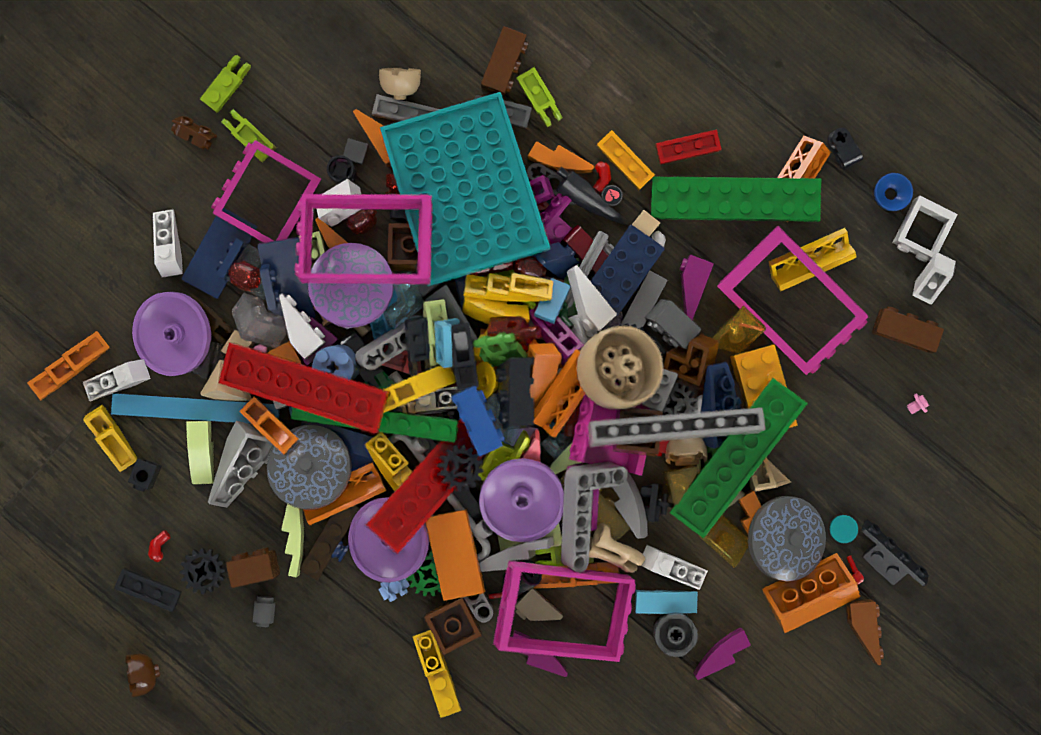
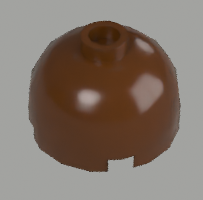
M144 654L125 656V663L128 664L126 671L132 698L147 694L154 688L156 677H160L158 664L154 665L152 659Z

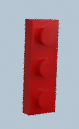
M717 130L656 143V150L661 165L721 151V145Z

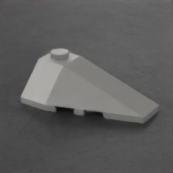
M240 421L235 422L225 443L209 496V504L227 508L243 491V485L251 477L254 479L258 474L257 470L264 463L267 464L269 454L274 445L252 424Z

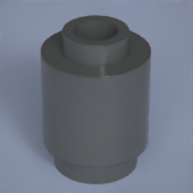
M257 596V601H254L253 622L257 623L256 626L269 627V624L274 623L276 604L274 597Z

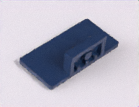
M225 208L222 209L224 213L257 230L258 227ZM216 216L183 274L182 280L218 299L249 245L252 236Z
M633 225L628 227L590 281L615 311L616 316L619 315L664 251L662 245Z
M299 237L258 244L261 260L260 274L268 311H272L274 324L276 325L285 323L279 297L281 294H284L286 297L290 295L297 303L295 308L300 313L304 311L309 318H315V310L309 296L308 283H302L295 274L296 263L299 264V256L296 254V244L300 243Z

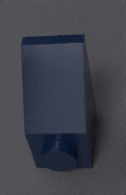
M559 242L551 244L550 250L534 254L544 267L561 280L567 276L569 269L580 263L574 257L576 252L570 246L564 247Z

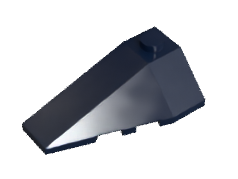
M727 362L707 365L700 413L742 410L740 406L741 400L736 395L735 383ZM727 436L702 437L706 446L711 448H719L727 438Z
M308 421L301 422V426L318 425L337 434L349 450L352 461L351 472L372 462L376 467L365 446L375 436L336 425ZM371 471V472H368V473L364 474L363 476H367V475H369V474H371V473H373V472H372V471Z

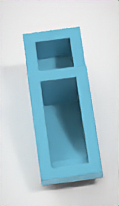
M635 590V612L644 614L697 613L698 592Z

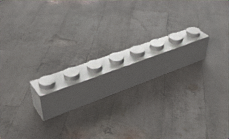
M762 408L595 421L587 425L589 447L751 434L765 430Z

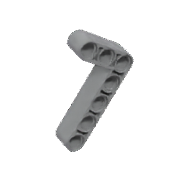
M601 462L573 466L565 473L561 562L577 573L586 570L589 563L592 489L622 485L628 476L627 470L624 467L613 462Z

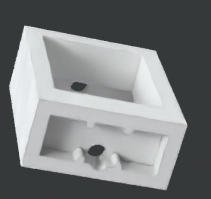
M918 196L913 200L893 243L898 245L897 248L903 252L908 253L910 251L916 254V258L921 261H930L936 252L939 253L957 214L922 196ZM919 210L944 222L931 251L905 238Z

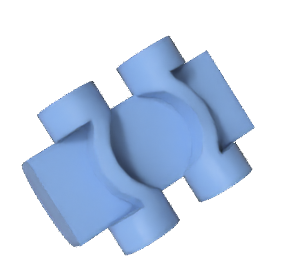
M406 578L396 582L380 583L382 587L378 590L384 600L389 599L391 602L397 599L395 594L400 593L403 596L408 593L406 588L410 584Z

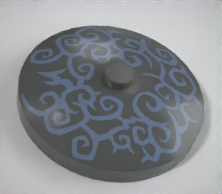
M318 425L299 426L291 430L298 440L285 454L273 446L267 461V476L272 490L285 503L299 509H318L332 503L345 490L351 476V456L344 441L333 431Z
M790 496L773 498L763 504L753 516L748 532L749 551L756 566L765 575L773 579L795 581L804 578L817 567L825 550L826 533L822 518L810 503L801 498Z

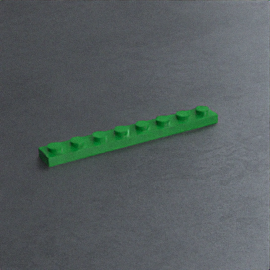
M292 407L291 419L356 428ZM387 411L383 413L378 432L456 442L458 420Z

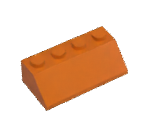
M837 553L821 560L817 567L804 578L795 581L780 580L762 589L784 633L860 597L856 581Z

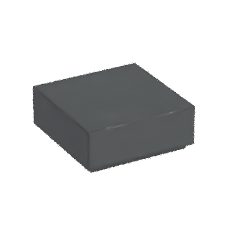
M348 138L343 156L348 157L354 163L363 165L369 145Z

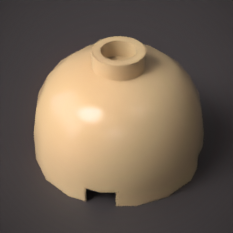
M410 68L379 69L380 85L387 94L394 95V99L405 100L406 95H411L417 91L420 85L421 70Z
M702 438L670 440L667 444L665 459L668 464H670V461H674L676 466H691L699 464L700 459L704 458V462L708 459L707 447Z

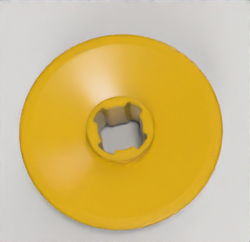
M480 362L476 366L479 382L477 390H482L487 399L498 389L499 385L496 382V373L492 365L488 362Z

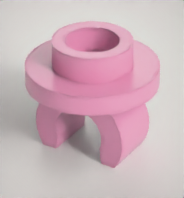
M916 393L914 395L916 401L908 404L907 408L911 414L920 409L926 413L928 411L926 407L929 404L923 395L919 397Z

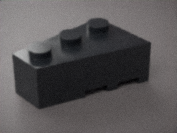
M510 358L497 366L495 370L496 382L499 385L497 400L501 406L499 421L503 426V430L524 429L534 425V398L530 396V385H534V378H530V364H534V358Z

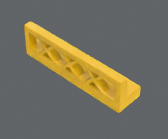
M845 228L800 247L824 271H828L856 258V252L849 244L848 232ZM842 237L841 242L833 244L835 240ZM823 246L820 251L814 253L817 248ZM792 252L769 261L771 277L780 291L815 276L800 260L795 261L797 257ZM785 263L782 268L776 270V266Z

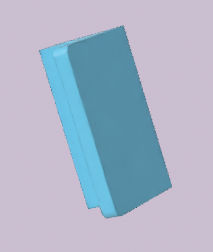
M455 318L434 321L436 363L444 368L452 367L451 325L460 324V320Z

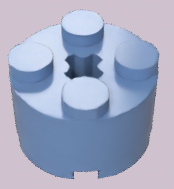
M345 345L323 348L316 353L312 368L350 380H355L360 372V365L355 360L356 354L350 347ZM334 364L339 366L338 370L334 368Z

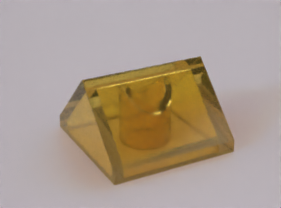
M742 306L717 330L712 338L720 341L719 349L740 354L766 330V327L745 306Z
M690 465L663 471L667 493L671 502L678 505L698 473V467Z
M723 515L705 538L699 536L733 568L738 565L749 547L748 537Z

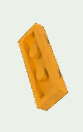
M612 130L596 145L638 190L655 176Z

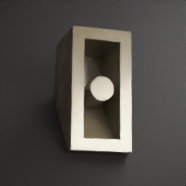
M534 587L527 590L515 604L517 608L515 612L524 620L526 618L530 621L561 620L563 617V613Z

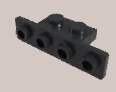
M867 519L863 523L862 532L875 544L865 551L862 557L892 585L896 584L908 573L923 587L927 585L929 575L926 569L921 565H917L906 551H902L896 545L892 538L887 537L881 532L878 525L871 523Z

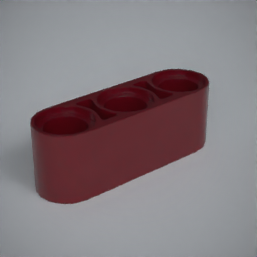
M576 225L563 238V242L576 252V256L581 261H583L594 241L579 225ZM601 250L591 269L594 275L608 257L603 250Z

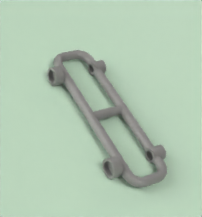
M392 434L388 437L392 444L399 440L404 441L420 463L426 457L423 453L430 447L426 438L416 437L412 439L410 436ZM453 492L447 497L455 511L465 509ZM468 514L472 533L482 546V551L477 554L480 563L490 554L491 547L487 537L493 531L484 520L476 524Z

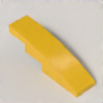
M489 273L488 278L468 274L465 278L463 296L498 301H551L553 281L512 273L510 277Z

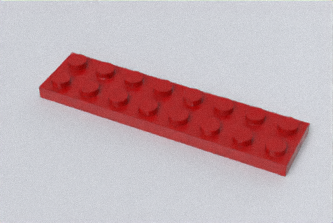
M233 342L228 344L218 382L219 384L375 434L379 431L389 395L388 391Z
M495 417L496 421L493 422L495 429L500 428L502 434H504L506 430H503L502 424ZM461 418L458 420L456 442L440 440L365 524L395 554H398L455 489V486L452 489H447L449 483L442 484L443 476H437V473L441 472V468L436 466L442 463L439 457L442 455L446 456L444 451L447 449L451 450L455 445L458 447V450L461 445H465V450L473 448V455L478 453ZM457 454L461 459L467 458L464 455ZM478 456L477 461H480L483 456ZM465 464L459 465L455 473L461 472ZM460 478L453 479L456 482H461Z

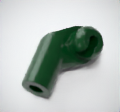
M564 302L558 317L572 330L574 324L568 319V304Z

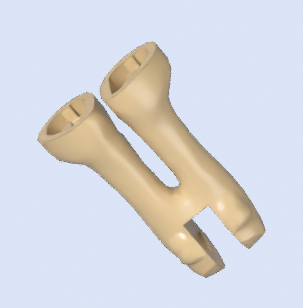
M600 523L597 526L594 538L590 536V558L605 560L630 573H634L637 570V565L641 566L645 561V556L641 552L612 539L610 528L604 523Z

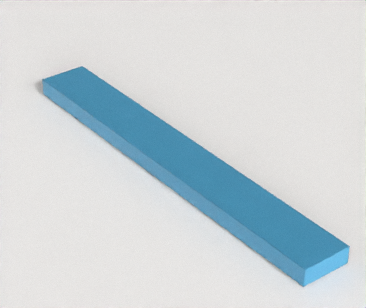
M128 394L112 395L111 414L251 423L239 412L248 402ZM263 403L279 419L280 409L277 410L274 404Z

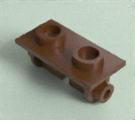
M180 116L172 120V122L176 123L171 128L174 135L186 141L192 135L191 143L203 150L205 148L209 150L212 145L210 140L217 137L216 134L211 132L210 128L193 123V120L189 117Z

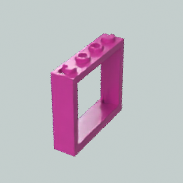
M254 140L253 144L248 142L243 151V154L246 155L242 162L237 161L232 170L235 173L232 180H226L221 189L225 191L221 199L217 197L211 208L214 209L213 214L257 240L266 243L273 240L222 211L256 150L310 180L303 194H313L321 178ZM298 203L276 241L287 239L301 215L298 213Z

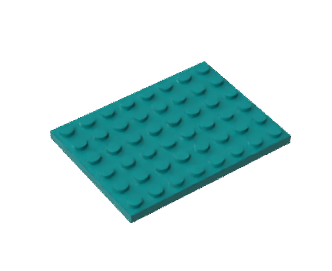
M501 92L380 127L400 195H431L432 197L431 284H427L428 286L550 250L548 238ZM405 209L418 252L419 210Z

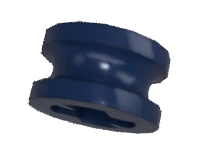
M340 541L331 557H336L341 562L350 546H344L343 542Z

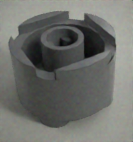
M684 613L662 614L658 616L653 626V637L656 644L669 656H684L697 642V629L691 619ZM674 629H677V631L680 633L676 634V638H673V636L670 634L674 632Z

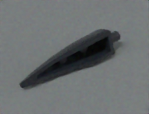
M562 166L557 170L556 173L563 179L556 191L562 194V196H568L571 202L598 216L627 226L632 225V223L611 208L592 186L574 171H567Z

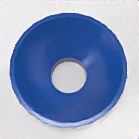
M890 173L883 176L877 182L874 189V197L881 208L888 211H898L905 208L912 200L913 187L910 181L902 174ZM887 188H892L896 191L894 200L886 198L885 191Z

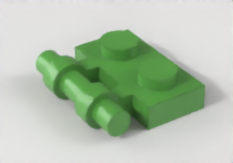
M498 333L497 336L493 337L486 335L473 341L475 348L482 347L479 356L484 362L492 365V367L499 366L510 358H527V353L518 342L510 343L515 341L513 333Z

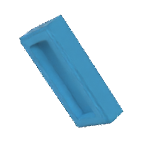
M551 278L553 281L551 301H540L534 316L554 324L571 289V285Z

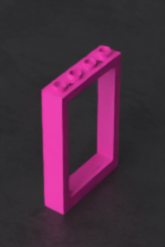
M302 194V201L298 202V213L301 214V222L297 223V234L300 235V243L296 244V254L299 256V264L296 263L295 266L296 276H298L302 283L431 284L433 203L431 195ZM313 209L419 210L418 275L311 274Z
M779 226L768 234L717 285L806 375L809 372L812 374L816 372L821 366L820 362L825 357L827 359L832 357L837 351L835 348L840 343L844 345L851 339V333L856 328L860 330L868 322L866 320L869 317L867 313ZM781 242L856 316L807 363L733 290Z
M508 561L493 644L501 651L619 662L620 656L624 652L623 640L624 635L628 631L627 619L632 610L631 598L636 589L635 580L628 574L584 570L581 573H577L567 567ZM521 572L617 582L618 587L607 645L598 646L510 637Z

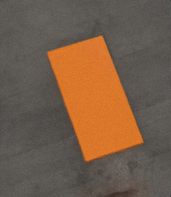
M467 509L431 516L426 521L443 601L484 593L485 587Z

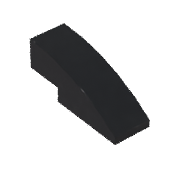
M469 322L451 325V343L457 390H467L473 386L479 388Z

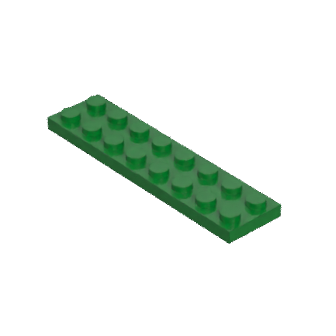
M652 177L651 216L655 219L820 222L821 179Z
M772 377L749 408L763 409L765 430L759 433L728 435L671 509L670 513L702 538H705L808 403Z

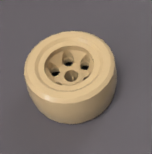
M622 326L601 331L586 342L578 357L577 373L582 389L594 403L604 408L627 409L641 404L654 394L662 379L663 364L659 349L646 333L637 328ZM608 352L613 353V359L608 357ZM605 367L609 368V374H606L604 372ZM615 379L620 381L619 386L615 385Z

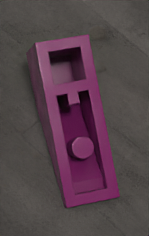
M689 255L687 259L683 258L679 268L682 271L681 285L684 313L691 320H693L714 264L693 255Z
M537 305L529 311V317L545 343H553L561 353V364L564 367L575 349L581 351L584 345L559 317H557L554 324L535 317Z

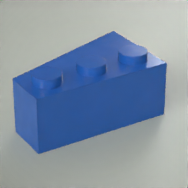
M473 386L451 397L480 457L503 446L502 441L505 438L500 428L495 429L493 422L496 419L492 410H487L484 402H487L482 390L478 391Z

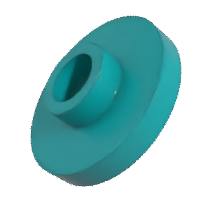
M839 515L832 520L829 530L834 540L840 543H849L856 538L858 525L852 517Z

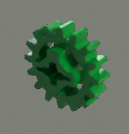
M431 550L425 560H432L431 563L422 564L416 571L420 576L419 583L415 578V573L406 578V580H412L409 587H417L415 593L418 594L420 591H423V596L425 597L428 592L435 596V590L441 593ZM429 568L432 569L433 571L431 574L434 575V577L429 576L428 578H426L425 572L423 570L427 571ZM427 583H437V585L433 587H425Z

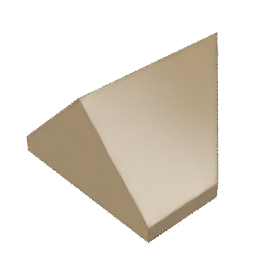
M219 360L201 391V395L219 401H250L252 399L250 393L218 383L224 363L223 360Z
M767 457L749 479L750 489L753 491L776 488L791 482Z

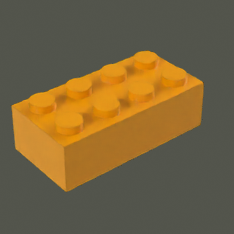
M775 344L730 357L745 409L750 408L772 377L787 388ZM796 419L789 428L798 426Z

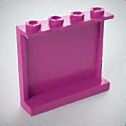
M585 394L579 408L580 413L575 426L573 444L570 447L569 459L588 464L613 462L624 467L629 473L642 475L646 455L613 452V445L589 447L587 425L595 421L616 420L617 409L604 408L594 403ZM643 403L631 407L650 410L649 407L643 406Z

